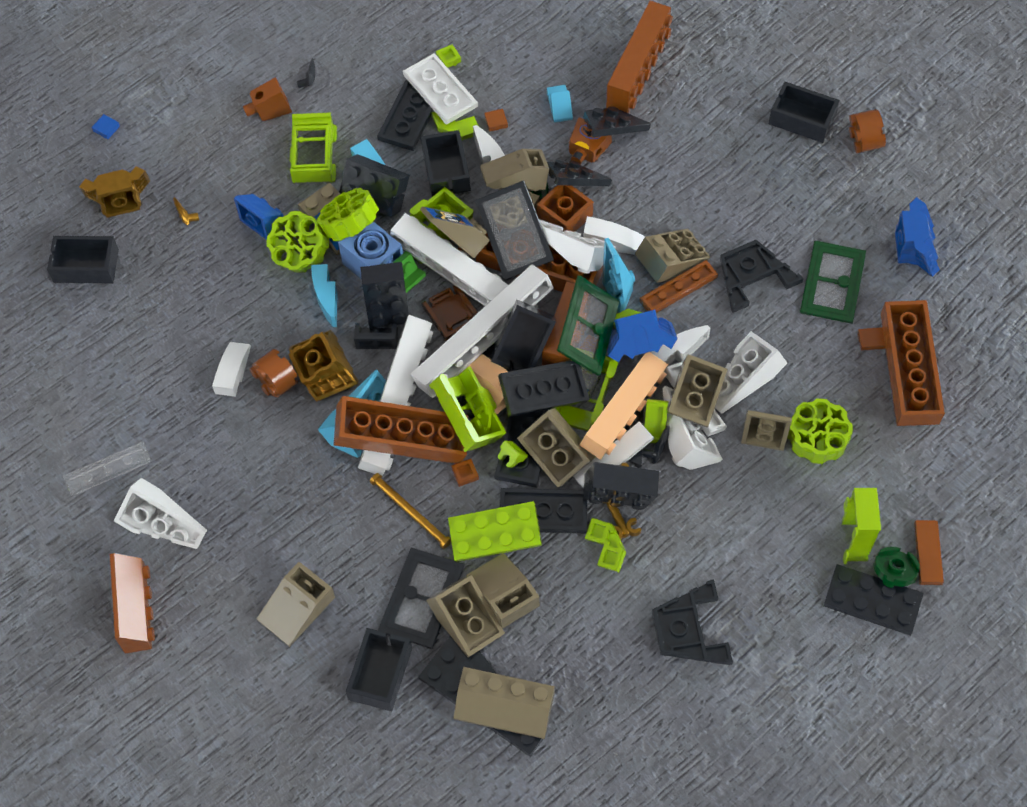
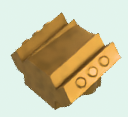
M135 166L131 173L121 169L98 175L94 182L84 179L79 188L85 197L98 202L101 206L102 214L109 218L141 210L139 196L150 182V179L145 170Z
M332 330L314 334L309 339L290 346V354L288 355L302 384L307 387L316 402L358 384L359 380L354 375L353 368Z

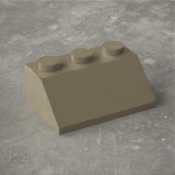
M556 408L548 410L517 438L558 488L596 458L593 454L579 446L582 441L581 438Z

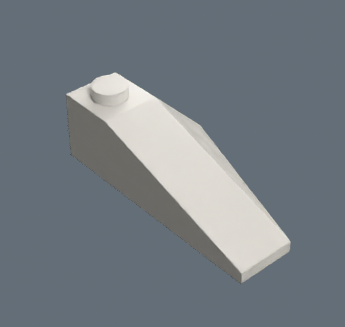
M539 220L548 244L571 265L578 267V271L589 274L590 271L600 270L603 266L604 241L593 237L592 239L580 237L581 233L567 230L563 232V227Z
M752 331L737 345L734 350L735 356L731 363H727L725 367L728 370L715 409L721 414L772 380L787 364L776 348Z
M664 386L662 388L663 399L668 401L669 408L674 389ZM667 413L666 426H670L668 436L669 450L673 456L672 460L677 466L693 470L718 463L722 460L716 444L712 438H706L699 424Z
M142 478L130 487L114 519V522L133 533L152 535V538L156 539L161 537L171 540L172 543L195 549L199 547L207 532L201 524L162 490Z

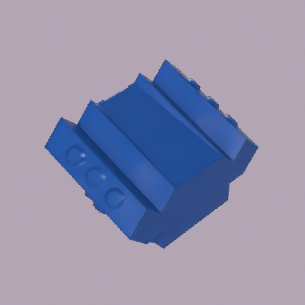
M916 197L909 204L910 211H902L900 213L899 222L896 225L895 241L898 263L918 265L933 277L940 270L936 261L938 256L933 242L936 238L932 229L934 225L926 204Z
M651 310L614 320L616 329H613L611 332L607 353L609 357L619 362L624 354L633 359L634 356L655 351L658 353L662 345L672 349L678 338L672 323L663 317L657 318L656 311Z

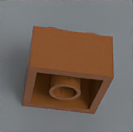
M557 185L537 203V216L539 220L563 227V232L565 230L576 232L586 222L587 216H593L594 202L572 185Z

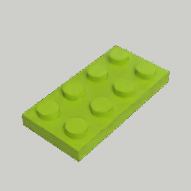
M534 501L448 518L454 561L456 562L542 546Z

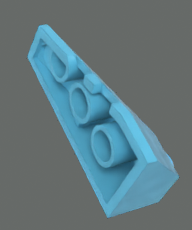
M606 238L604 239L602 284L608 294L619 300L617 311L620 313L627 307L633 292L635 276L631 270L627 269L610 239Z
M375 370L348 397L380 401L386 380L378 370ZM336 409L318 429L331 446L334 444ZM333 446L356 458L360 457L363 453V450Z

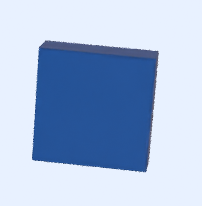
M103 114L92 126V130L102 137L109 139L120 125L119 122Z

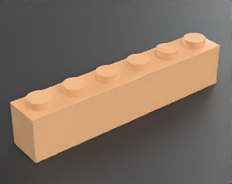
M651 352L645 353L586 433L579 446L600 460L605 453L610 455L616 446L613 442L616 439L620 441L627 431L624 428L626 424L631 426L637 415L634 414L636 410L641 412L647 401L644 400L646 396L651 398L657 389L654 385L656 383L661 384L667 374L664 371L668 364Z

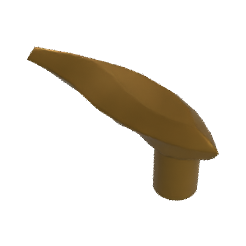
M175 197L173 198L178 214L184 224L189 225L190 222L199 221L198 213L188 214L181 203Z

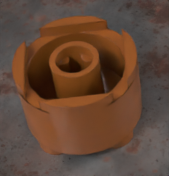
M869 110L849 115L851 124L849 133L850 137L856 140L854 142L856 153L885 147L886 137L885 134H882V127L884 125L878 110Z
M272 349L254 362L249 370L253 377L259 379L263 384L261 388L267 396L272 394V396L278 398L296 385L299 380L294 379L297 377V374L285 357L281 359L277 355L280 352Z

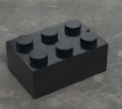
M784 81L771 109L768 124L824 143L837 114L840 100Z
M455 130L421 136L422 152L432 197L444 187L449 191H453V194L471 191L470 176L460 131Z
M356 154L346 160L339 193L349 192L355 188L368 190L379 208L378 212L392 217L401 211L405 196L402 193L407 189L410 175Z
M53 236L50 250L52 254L49 256L47 267L53 283H114L119 252L114 236Z
M402 262L360 267L369 328L388 326L387 323L405 324L409 310Z
M516 299L492 351L491 362L509 369L511 360L513 361L512 371L535 367L555 326V316Z
M594 462L584 475L583 499L589 500L593 504L607 502L614 507L628 505L636 510L645 509L658 497L659 471Z
M366 628L345 691L348 700L392 712L412 651L411 639L391 634L390 646L388 645L389 641L386 632Z

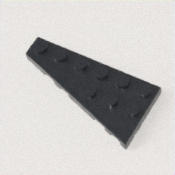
M449 636L421 672L419 680L456 705L463 667L497 673L480 650L467 657L453 638ZM488 727L529 757L532 756L543 740L542 738Z

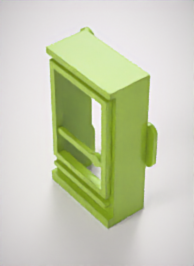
M331 113L292 114L290 173L293 183H332L336 181V165L332 164L333 143L337 140V126L332 122ZM326 130L325 137L298 138V131ZM325 141V164L297 165L298 142Z
M446 187L428 201L421 200L409 211L410 217L417 218L420 224L425 227L426 224H423L426 221L425 215L420 210L422 206L433 209L437 204L448 205L452 213L463 215L469 220L473 218L474 213L472 208H469ZM442 233V234L439 236V237L442 238V239H446V240H449V239H450V238H449L446 234H444V233ZM413 256L414 259H416L420 264H422L421 261H419L417 258Z
M578 349L579 351L594 359L595 353ZM605 356L601 373L606 374L598 400L591 398L588 400V402L596 404L593 412L572 406L556 408L571 427L589 431L604 409L603 402L619 362Z
M467 367L458 376L448 379L445 374H440L429 384L431 390L434 389L463 447H465L463 449L464 452L495 443L506 434L503 425L494 411L497 405L488 389L484 388L493 404L490 434L479 437L472 423L468 421L463 410H470L471 408L468 403L461 407L456 397L463 395L467 397L477 388L481 387L471 367Z
M854 488L850 499L846 497L844 502L845 513L842 525H857V527L854 528L850 546L843 555V564H847V561H868V555L872 550L879 531H881L877 488Z

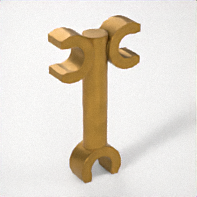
M602 502L607 504L617 525L614 527L621 541L622 537L626 538L630 535L638 536L641 534V528H631L632 525L636 524V518L629 519L626 524L618 507Z

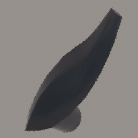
M313 58L306 73V78L297 81L299 88L311 86L315 80V62Z
M667 425L655 445L654 451L644 448L642 457L652 459L653 464L659 461L669 436L670 426Z

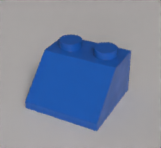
M254 194L237 195L234 197L240 221L267 240V236L272 230V223L278 217H284L283 213L277 208H272L265 199L258 198Z

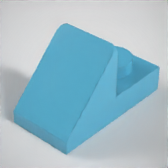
M566 85L547 87V96L554 123L573 120L570 92L566 89Z

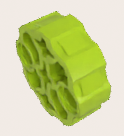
M355 188L336 196L330 203L326 204L320 210L317 222L328 239L332 238L333 241H341L344 238L357 235L366 226L370 225L376 219V213L379 211V208L368 190Z
M291 211L284 217H278L272 223V230L267 236L266 241L267 247L271 252V259L277 265L296 273H305L311 268V265H320L324 260L326 250L329 248V239L318 224L317 219L300 211ZM314 223V229L309 232V226ZM295 238H298V242L302 247L298 246L297 240ZM286 252L287 258L282 261V255Z
M816 398L812 402H803L796 407L787 438L790 440L792 450L797 456L804 457L810 460L811 463L823 464L828 460H837L844 454L845 448L852 436L853 425L849 422L847 411L842 406L834 405L827 399ZM801 415H807L809 418H803ZM830 444H835L839 448H834Z

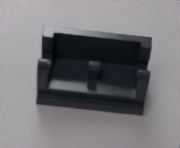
M355 323L354 342L356 349H397V324H392V328H361L360 323Z

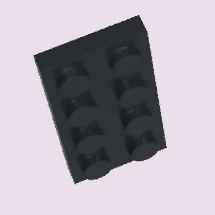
M407 79L394 101L377 135V139L384 143L414 151L434 110Z
M574 361L510 371L498 375L509 417L584 403L590 400L581 367Z
M551 409L509 417L503 442L505 440L514 442L528 456L523 462H519L512 468L506 466L510 460L509 455L504 460L498 459L494 475L495 480L537 488L541 467L517 438Z
M500 489V508L535 502L540 532L587 533V500L583 499V490Z
M836 564L823 606L911 636L924 593L905 586L890 588L885 586L883 580L878 577Z

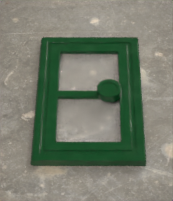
M814 241L800 313L853 324L866 250Z
M577 275L557 351L595 375H601L619 300L582 276Z

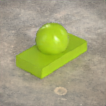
M647 399L644 427L654 438L650 443H657L666 428L668 401Z

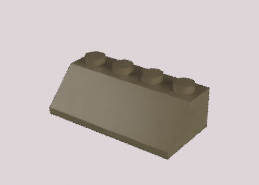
M463 667L457 692L454 720L545 739L555 695V686Z

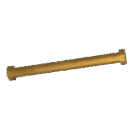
M376 473L372 476L370 483L373 486H378L440 543V547L445 549L450 545L451 538L442 534L382 479V475Z

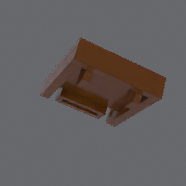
M455 285L453 286L455 295L449 287L428 298L431 308L426 301L421 303L423 309L445 341L450 339L466 323L455 329L452 328L453 326L466 319L470 321L478 313L463 291Z

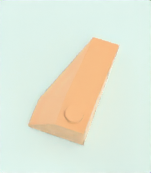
M481 354L468 367L472 368L481 387L489 390L497 405L494 411L496 414H499L506 407L498 375L508 371L492 363L491 359Z

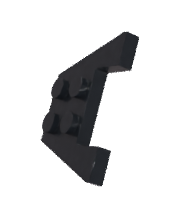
M757 240L720 255L732 313L749 306L750 301L741 288L773 274L778 276L786 290L803 282V277L799 273H794L789 265L775 258V254Z
M714 579L707 581L706 584L698 588L695 587L689 590L688 593L679 598L676 597L652 609L660 655L732 665L733 660L729 642L705 646L696 604L718 601Z

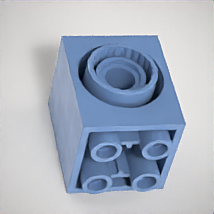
M375 222L366 226L357 235L344 238L338 242L342 264L360 279V267L393 263L403 254L402 244Z

